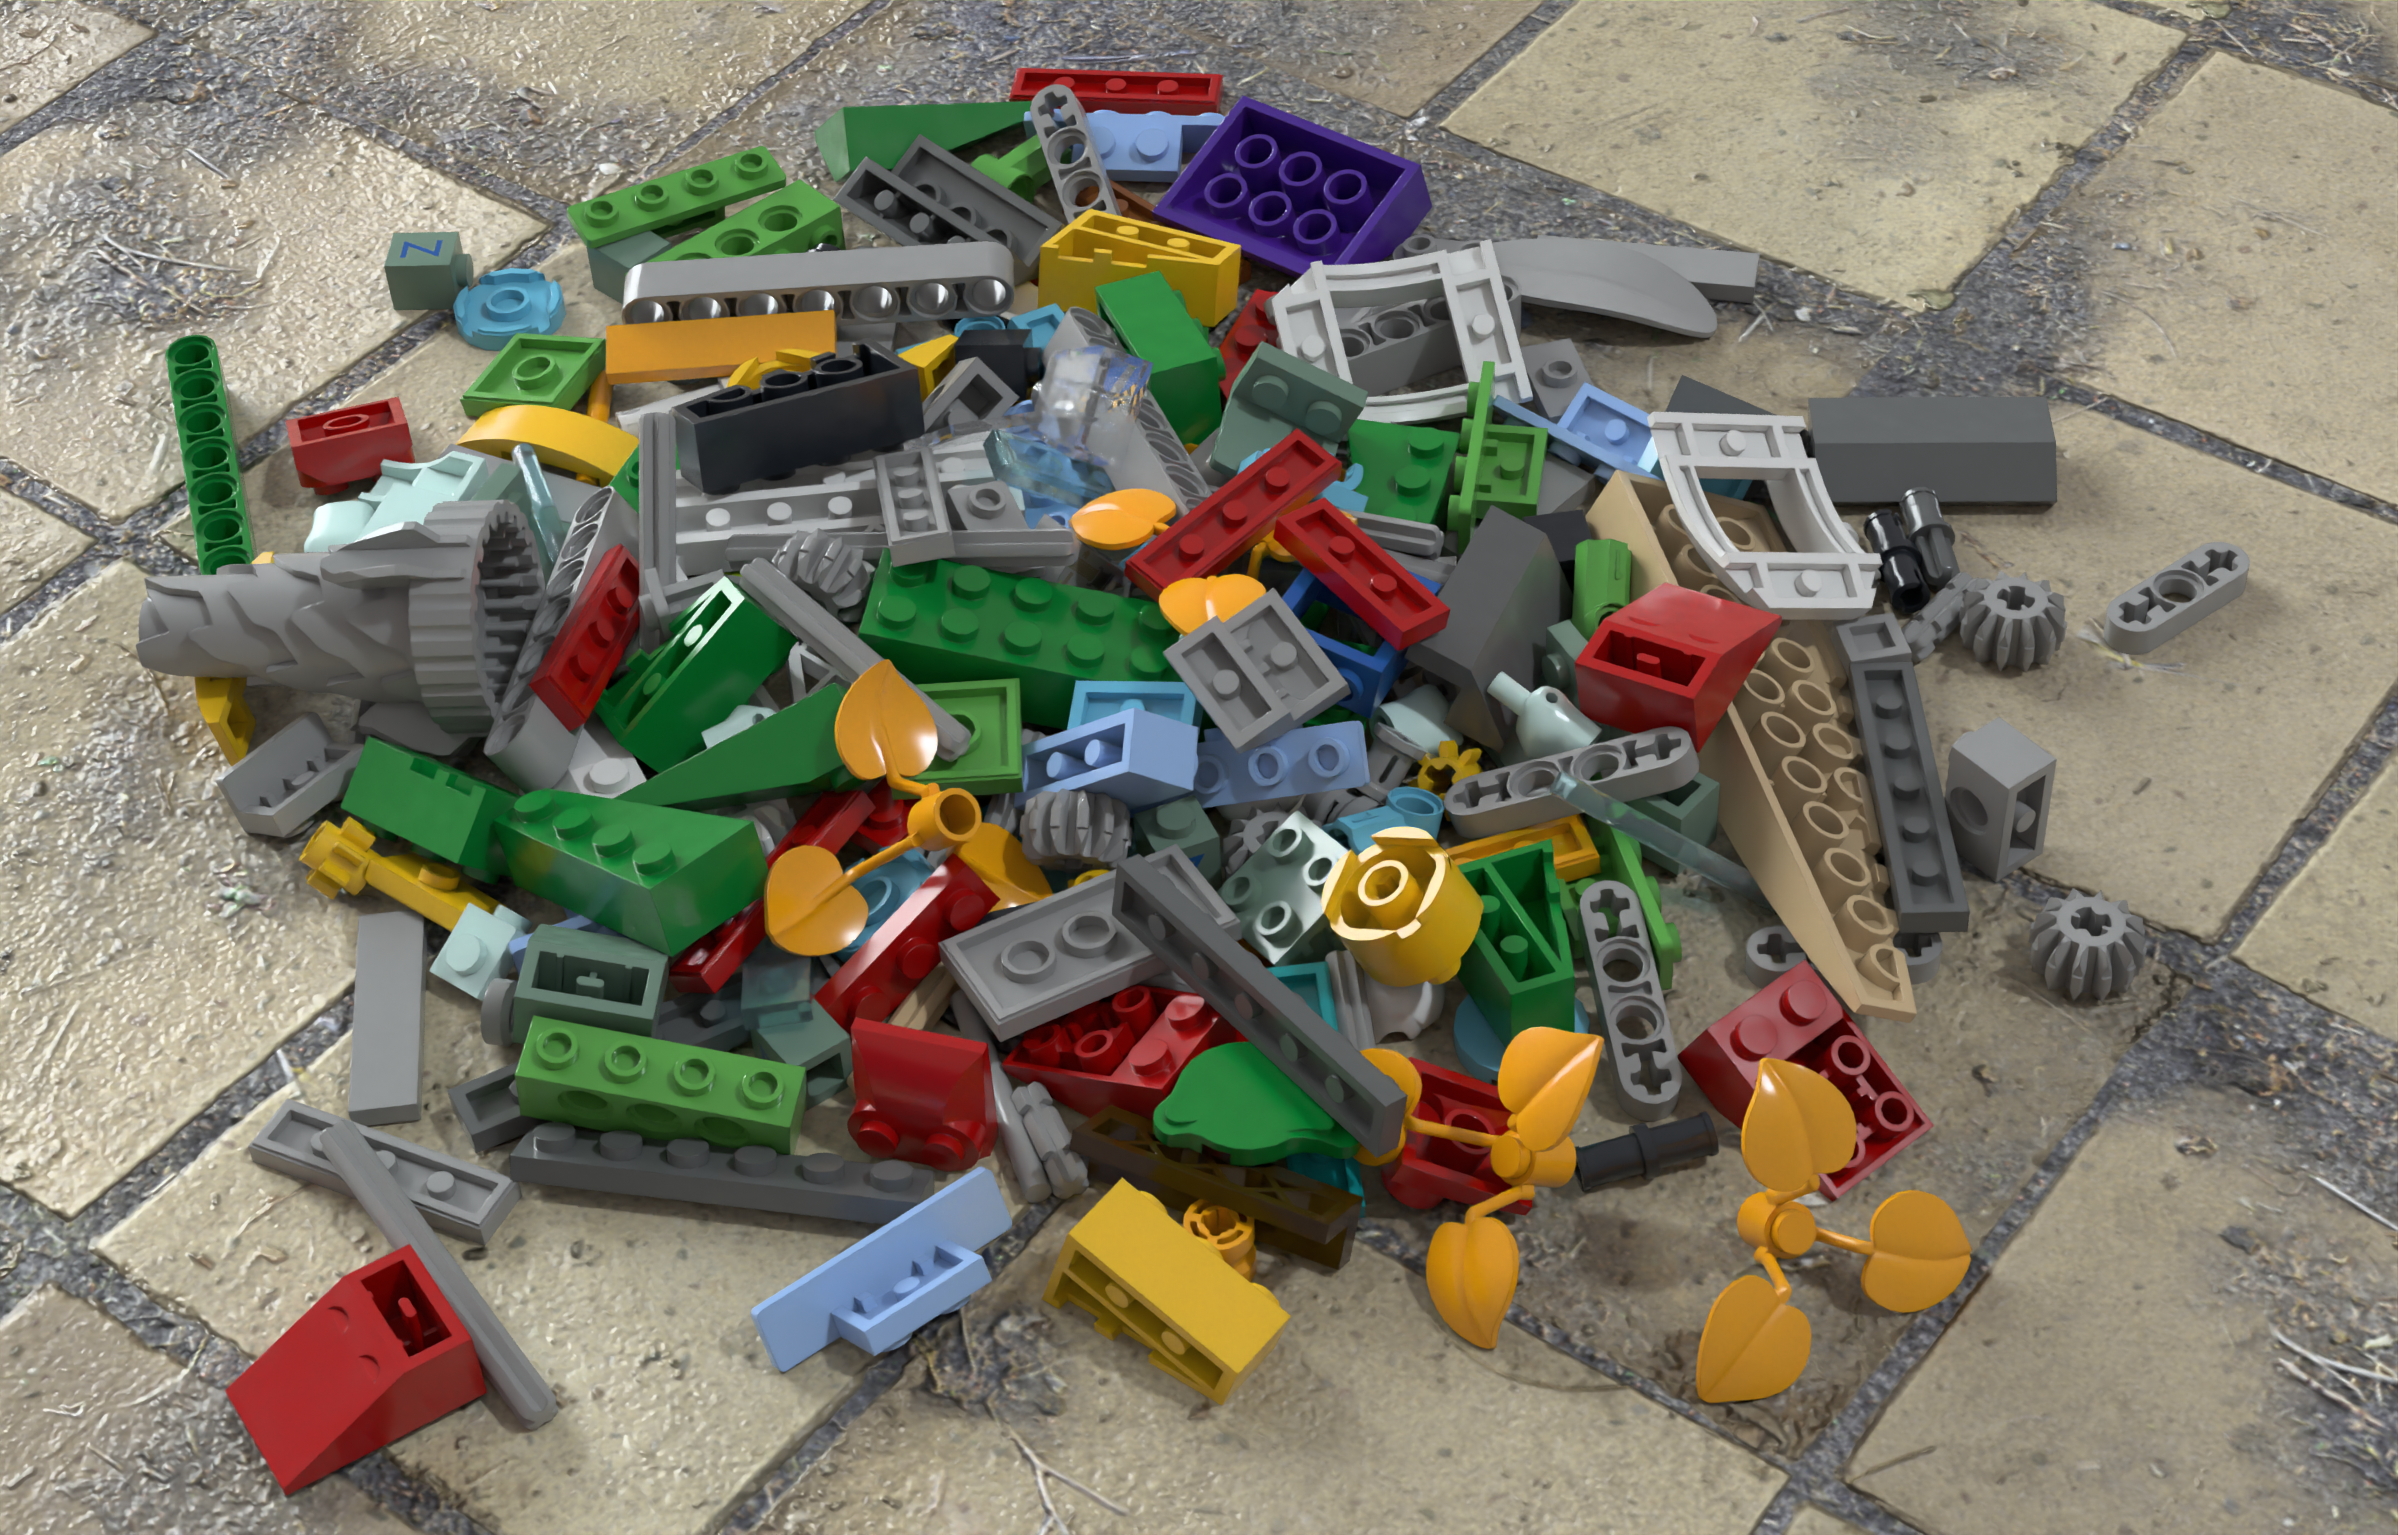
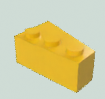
M1088 209L1040 246L1037 309L1056 303L1063 312H1067L1070 307L1077 306L1098 315L1095 295L1096 286L1160 271L1172 290L1179 289L1181 291L1187 313L1191 319L1198 318L1203 327H1215L1237 307L1241 245Z
M1123 1178L1069 1231L1042 1297V1300L1057 1309H1060L1069 1300L1099 1319L1094 1323L1095 1331L1111 1341L1123 1332L1152 1349L1153 1351L1148 1355L1150 1364L1221 1406L1273 1351L1291 1317L1280 1307L1276 1297L1267 1288L1257 1283H1250L1224 1261L1223 1256L1212 1243L1204 1238L1194 1237L1168 1215L1167 1210L1156 1197L1147 1192L1138 1191Z

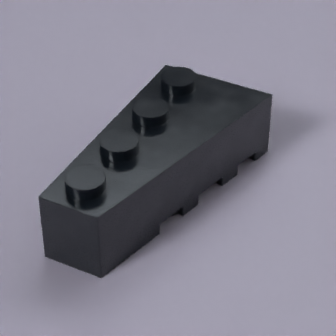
M868 337L852 343L853 355L836 358L835 353L826 352L810 358L811 370L803 373L778 369L764 374L759 382L760 388L752 390L747 386L733 385L671 407L672 416L676 420V444L681 476L703 493L725 495L737 491L741 483L761 478L768 481L790 478L796 474V469L815 464L820 466L842 465L850 461L853 454L869 450L875 452L899 450L905 446V441L926 436L918 368Z

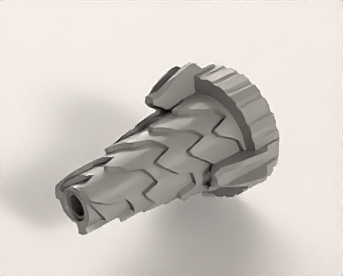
M509 500L443 501V503L433 506L432 512H428L423 525L417 521H409L382 527L352 543L329 545V552L273 554L274 563L225 565L217 568L216 575L150 576L144 578L148 597L144 600L140 610L138 625L139 642L136 644L142 667L175 676L247 677L248 687L288 686L306 692L333 693L376 702L359 718V728L362 734H373L386 742L440 758L467 756L484 737H488L545 592V580L534 533L530 530L528 520L525 514L520 512L519 506L514 502H509Z

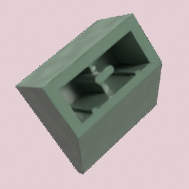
M540 924L528 940L514 996L513 1042L525 1044L533 1015L655 1038L672 957L634 939Z

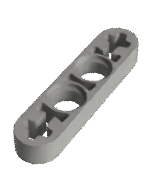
M1054 84L1045 87L1033 98L1030 112L1068 224L1088 209L1122 216L1083 106L1072 90L1065 85ZM1062 105L1060 112L1068 127L1060 129L1052 118L1055 116L1054 109ZM1074 144L1084 145V152L1079 160L1071 164L1060 163L1061 155L1066 148ZM1090 186L1099 187L1098 197L1093 203L1085 207L1075 206L1076 196L1081 190Z
M1660 727L1471 775L1451 786L1445 794L1444 804L1455 831L1459 835L1470 839L1483 838L1675 790L1693 780L1699 771L1700 762L1688 732L1679 727ZM1606 769H1617L1615 773L1607 778L1588 781L1598 772ZM1549 784L1554 785L1543 794L1525 797L1537 787Z
M1600 881L1593 883L1585 889L1580 898L1577 928L1619 1104L1631 1117L1641 1121L1655 1122L1669 1116L1674 1112L1678 1104L1682 1086L1681 1068L1640 901L1636 893L1627 885L1617 881ZM1599 908H1610L1613 916L1619 917L1616 937L1608 939L1609 928L1604 913L1598 912ZM1616 959L1627 960L1637 966L1641 974L1633 981L1618 982L1611 979L1605 973L1603 967L1608 962ZM1638 1016L1646 1019L1652 1025L1654 1033L1645 1039H1631L1624 1036L1616 1024L1623 1018ZM1650 1060L1649 1074L1654 1087L1660 1088V1093L1656 1095H1649L1644 1085H1638L1641 1063Z

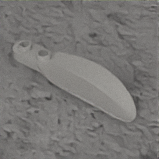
M1425 234L1414 235L1407 238L1394 250L1393 260L1446 250L1448 254L1480 246V241L1469 240L1464 242L1437 239ZM1571 238L1521 239L1492 243L1500 273L1514 277L1522 286L1521 302L1621 318L1699 338L1712 337L1716 332L1718 325L1716 314L1701 292L1675 270L1651 256L1634 249L1608 242Z

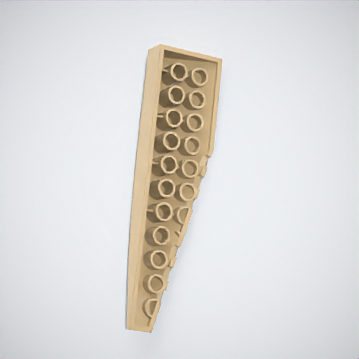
M1616 469L1585 518L1593 540L1614 539L1628 543V550L1632 551L1629 604L1666 582L1749 606L1717 578L1696 551L1681 524L1666 481ZM1703 491L1717 522L1740 552H1787L1765 506ZM1782 620L1780 627L1699 753H1696L1700 762L1698 772L1720 783L1718 820L1736 852L1789 932L1850 1009L1856 1014L1910 1023L1917 1015L1905 954L1896 949L1893 944V937L1900 929L1896 912L1887 909L1883 894L1890 887L1887 867L1876 862L1875 854L1882 847L1868 778L1860 773L1856 766L1863 753L1860 739L1850 736L1848 724L1855 715L1851 699L1842 696L1841 688L1847 681L1846 672L1822 620Z

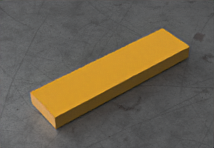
M834 310L606 326V376L609 385L727 377L731 376L744 362L757 356L759 364L776 360L775 351L784 349H804L820 354L832 352L836 354L837 358Z

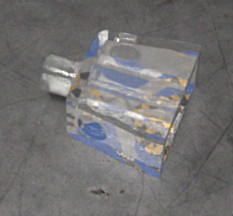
M1102 345L1054 351L1050 356L1044 379L1036 383L1031 393V401L1035 409L1030 423V434L1068 457L1121 473L1153 363Z

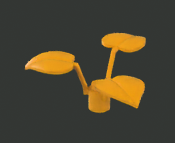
M1125 489L1108 493L1087 503L1068 520V524L1076 532L1077 538L1087 545L1103 550H1121L1138 546L1149 540L1153 534L1156 536L1161 535L1170 528L1164 523L1172 519L1177 512L1174 501L1160 492L1148 489ZM1340 510L1356 526L1358 525L1357 518H1354L1351 514ZM1273 530L1252 549L1247 576L1229 574L1218 578L1216 576H1209L1207 579L1186 578L1176 581L1165 588L1160 594V611L1164 618L1183 636H1187L1215 615L1224 623L1266 593L1265 587L1258 581L1262 560L1270 554L1274 559L1282 562L1298 560L1273 538Z
M889 659L882 660L865 671L851 685L839 707L834 728L837 751L847 769L858 779L873 780L886 775L888 785L891 788L920 796L922 800L918 801L909 812L907 822L909 836L852 867L844 874L837 858L822 847L802 845L782 854L769 870L764 887L765 930L771 942L787 953L803 957L828 955L849 946L863 931L869 916L866 900L850 884L919 846L933 852L947 848L945 852L947 858L954 852L1001 899L989 912L1037 902L1054 895L1039 866L1033 865L1025 859V854L1022 852V844L1006 829L996 824L981 822L979 804L969 792L961 788H950L940 792L937 783L933 782L924 785L902 778L916 776L925 771L931 764L938 745L937 729L925 703L900 677Z
M1536 1027L1522 1031L1514 1037L1502 1057L1498 1074V1094L1500 1100L1508 1110L1513 1112L1507 1122L1510 1130L1502 1136L1429 1122L1412 1116L1411 1114L1418 1104L1422 1090L1421 1078L1414 1065L1405 1056L1390 1049L1370 1048L1359 1051L1384 1075L1391 1077L1408 1096L1398 1147L1376 1158L1361 1144L1360 1150L1353 1156L1357 1161L1371 1166H1382L1391 1163L1398 1157L1405 1145L1407 1129L1416 1133L1492 1148L1490 1160L1494 1172L1506 1183L1512 1185L1511 1189L1470 1207L1465 1214V1224L1459 1222L1441 1224L1433 1235L1426 1259L1427 1286L1437 1311L1452 1330L1462 1338L1481 1348H1497L1499 1328L1511 1305L1519 1273V1251L1515 1238L1508 1227L1500 1220L1484 1216L1517 1200H1532L1535 1195L1534 1187L1559 1188L1568 1183L1573 1176L1576 1167V1150L1568 1134L1582 1110L1592 1085L1604 1038L1601 1036L1569 1032L1549 1027Z
M1762 1058L1760 1060L1756 1087L1745 1114L1741 1132V1150L1746 1169L1753 1179L1769 1189L1766 1192H1757L1743 1202L1737 1215V1229L1745 1243L1757 1248L1753 1255L1754 1260L1763 1264L1775 1289L1767 1280L1759 1276L1745 1275L1731 1282L1715 1300L1703 1329L1696 1364L1698 1398L1708 1403L1768 1398L1791 1386L1806 1366L1811 1348L1810 1324L1802 1311L1786 1304L1791 1296L1792 1289L1776 1261L1777 1257L1782 1259L1797 1258L1809 1250L1814 1241L1868 1255L1860 1279L1864 1294L1875 1304L1888 1310L1902 1313L1924 1310L1947 1298L1961 1283L1971 1262L1970 1253L1972 1249L1958 1217L1944 1200L1933 1194L1920 1190H1906L1897 1192L1883 1201L1876 1209L1870 1222L1871 1242L1817 1227L1810 1210L1806 1206L1792 1201L1817 1191L1820 1186L1819 1174L1839 1171L1849 1163L1856 1143V1122L1849 1102L1831 1082L1811 1069L1788 1061L1774 1058Z

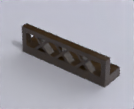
M1113 1105L1108 1106L1072 1132L1069 1150L1090 1157L1087 1177L1114 1186L1123 1178L1138 1191L1147 1192L1156 1197L1163 1205L1186 1213L1189 1206L1201 1198L1254 1218L1255 1239L1338 1271L1350 1261L1363 1197L1271 1163L1255 1166L1231 1165V1154L1214 1150L1202 1144V1154L1190 1148L1166 1146L1155 1136L1153 1120Z

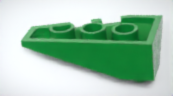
M834 682L613 799L699 812L826 792L832 789L836 793L856 788L867 780H861L852 775L842 762L837 751L834 730L839 707L848 689Z

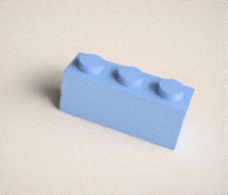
M1134 707L1022 745L1024 792L1015 793L1014 808L1025 811L1027 800L1043 791L1059 792L1062 788L1069 791L1085 789L1088 793L1094 794L1106 793L1110 798L1119 799L1127 805V810L1193 791L1194 778L1198 770L1196 750L1199 727Z

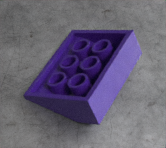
M1242 95L1151 213L1155 220L1184 232L1241 245L1242 256L1299 279L1311 267V262L1322 260L1323 265H1351L1381 261L1392 254L1400 244L1412 235L1432 208V203L1420 164Z

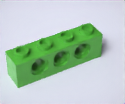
M799 179L647 262L804 253L820 243L831 244L841 250H846L841 208L838 204Z
M534 1015L515 1073L520 1115L562 1122L606 1132L631 1130L639 1133L644 1138L673 1141L679 1138L694 1137L705 1140L712 1146L740 1149L749 1145H763L774 1149L776 1153L794 1155L807 1108L806 1067Z

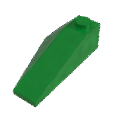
M1032 101L842 107L814 131L815 141L835 182H846L865 156L891 172L919 134L949 153L955 154L1023 127L1024 113L1030 111Z

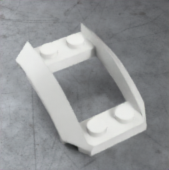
M1491 239L1480 241V246L1448 254L1446 250L1397 260L1351 265H1323L1322 260L1311 262V267L1293 285L1290 286L1288 283L1272 299L1274 317L1283 351L1353 384L1334 308L1384 306L1444 295L1467 384L1411 394L1367 397L1365 407L1357 419L1383 423L1397 422L1398 425H1407L1467 416L1469 382H1480L1483 361L1495 362L1494 399L1497 395H1500L1516 404L1533 400V394Z
M1652 412L1647 417L1661 469L1681 524L1706 565L1737 597L1750 607L1782 616V620H1853L1864 615L1872 608L1877 589L1872 588L1875 572L1883 565L1880 554L1865 553L1842 523L1828 495L1816 458H1807L1800 432L1806 427L1803 416ZM1698 478L1765 480L1775 512L1787 537L1797 552H1740L1717 522Z

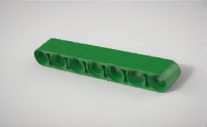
M185 336L169 345L166 349L165 358L201 575H216L217 568L225 565L251 564L258 557L229 391L216 344L207 336Z

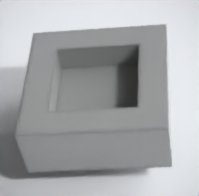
M1894 613L1859 617L1853 620L1833 621L1831 641L1847 676L1849 674V663L1911 662V649Z

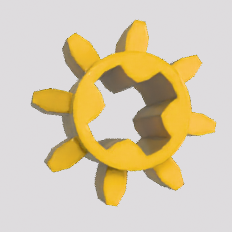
M1455 740L1440 741V757L1426 753L1422 760H1417L1422 768L1419 771L1418 779L1409 781L1408 787L1427 790L1437 795L1444 802L1445 794L1448 792L1446 789L1451 781L1454 785L1461 779L1483 773L1481 766L1477 763L1482 751L1479 748L1468 749L1458 756V746ZM1448 769L1456 771L1452 780L1445 774V771ZM1445 807V809H1444V815H1445L1447 821H1451V819H1450V817H1449V815H1448V812H1447V810H1446V807Z
M351 817L345 820L341 828H338L328 820L323 822L311 837L299 858V861L312 868L305 877L307 879L306 883L331 900L334 899L340 888H343L353 896L357 895L367 883L364 877L369 859L382 857L370 848L376 839L374 837L375 833Z

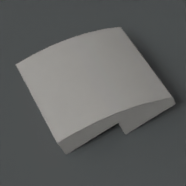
M1274 588L1224 623L1215 615L1163 652L1165 658L1238 754L1256 748L1293 730L1351 693L1348 683Z

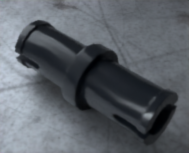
M1889 509L1878 510L1866 518L1863 524V531L1870 542L1873 553L1880 554L1883 563L1878 568L1881 574L1880 580L1886 583L1890 594V601L1895 610L1898 611L1902 607L1901 611L1904 614L1918 612L1929 602L1931 597L1930 589L1920 571L1922 557L1916 544L1907 539L1899 514L1895 512L1892 516V511Z
M1704 1111L1696 1116L1648 1128L1645 1123L1629 1126V1134L1583 1147H1575L1576 1167L1574 1174L1580 1189L1584 1192L1592 1187L1636 1175H1641L1644 1180L1660 1176L1661 1168L1708 1155H1718L1719 1144L1713 1122L1709 1114Z

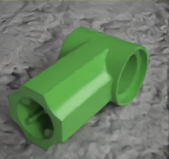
M1037 134L1000 159L991 154H983L970 165L1031 204L1036 194V189L1053 179ZM1066 148L1060 158L1061 164H1071L1072 155L1070 148Z
M1587 539L1576 545L1573 615L1569 621L1587 642H1589L1605 618L1629 604L1632 551L1628 550V543L1614 539Z

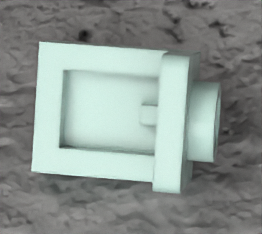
M469 902L429 971L483 1002L490 982L495 978L506 979L514 965L508 943L527 935L533 922L501 904H498L493 915Z

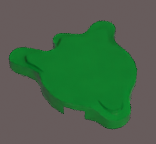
M1250 1041L1227 1043L1208 1049L1193 1058L1182 1070L1171 1095L1156 1107L1153 1115L1154 1134L1164 1145L1190 1148L1202 1154V1144L1214 1150L1231 1154L1230 1164L1236 1166H1255L1271 1163L1299 1153H1318L1337 1159H1349L1358 1153L1361 1146L1358 1140Z

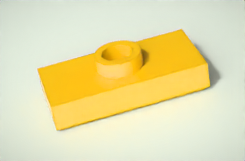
M415 853L369 859L364 880L369 885L450 932L453 931L469 902L493 915L498 904L506 907V905L460 880L461 874L456 869L444 864L429 862Z

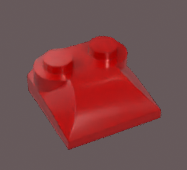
M399 397L285 421L300 485L305 488H313L316 495H330L344 491L349 487L348 482L369 477L372 478L373 482L377 483L382 476L380 464L384 459L403 463H415L410 431Z
M855 1017L851 1026V1047L856 1104L848 1119L847 1128L858 1147L866 1154L876 1158H893L928 1165L945 1172L967 1170L972 1168L979 1159L990 1156L999 1137L988 1043Z
M1413 1057L1408 1058L1416 1068L1422 1083L1421 1096L1411 1114L1412 1116L1429 1122L1490 1135L1502 1136L1510 1130L1507 1122L1513 1112L1508 1110L1501 1102L1497 1086ZM1407 1129L1405 1145L1398 1157L1391 1163L1381 1166L1383 1183L1391 1195L1401 1203L1416 1209L1433 1208L1443 1198L1476 1205L1512 1188V1185L1506 1183L1494 1172L1490 1160L1492 1148L1416 1133ZM1517 1200L1498 1209V1211L1526 1216L1532 1209V1200Z

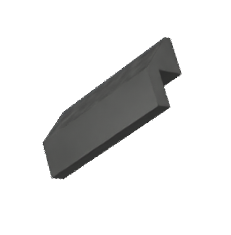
M921 134L917 136L891 172L865 156L833 199L838 205L901 246L982 241L997 242L1004 245L1012 253L1014 259V286L1039 278L1040 246L1066 227L1060 221Z
M2046 397L1808 398V458H1816L1824 485L1834 507L1899 506V503L1902 502L1901 497L1903 494L1916 487L1933 489L1938 496L1939 506H2054L2057 502L2056 440Z
M1491 505L1437 597L1451 609L1446 628L1410 645L1404 658L1461 687L1443 723L1500 753L1517 721L1518 715L1489 694L1487 689L1496 676L1503 671L1532 693L1543 673L1541 661L1543 656H1546L1547 627L1572 618L1573 593L1547 534Z

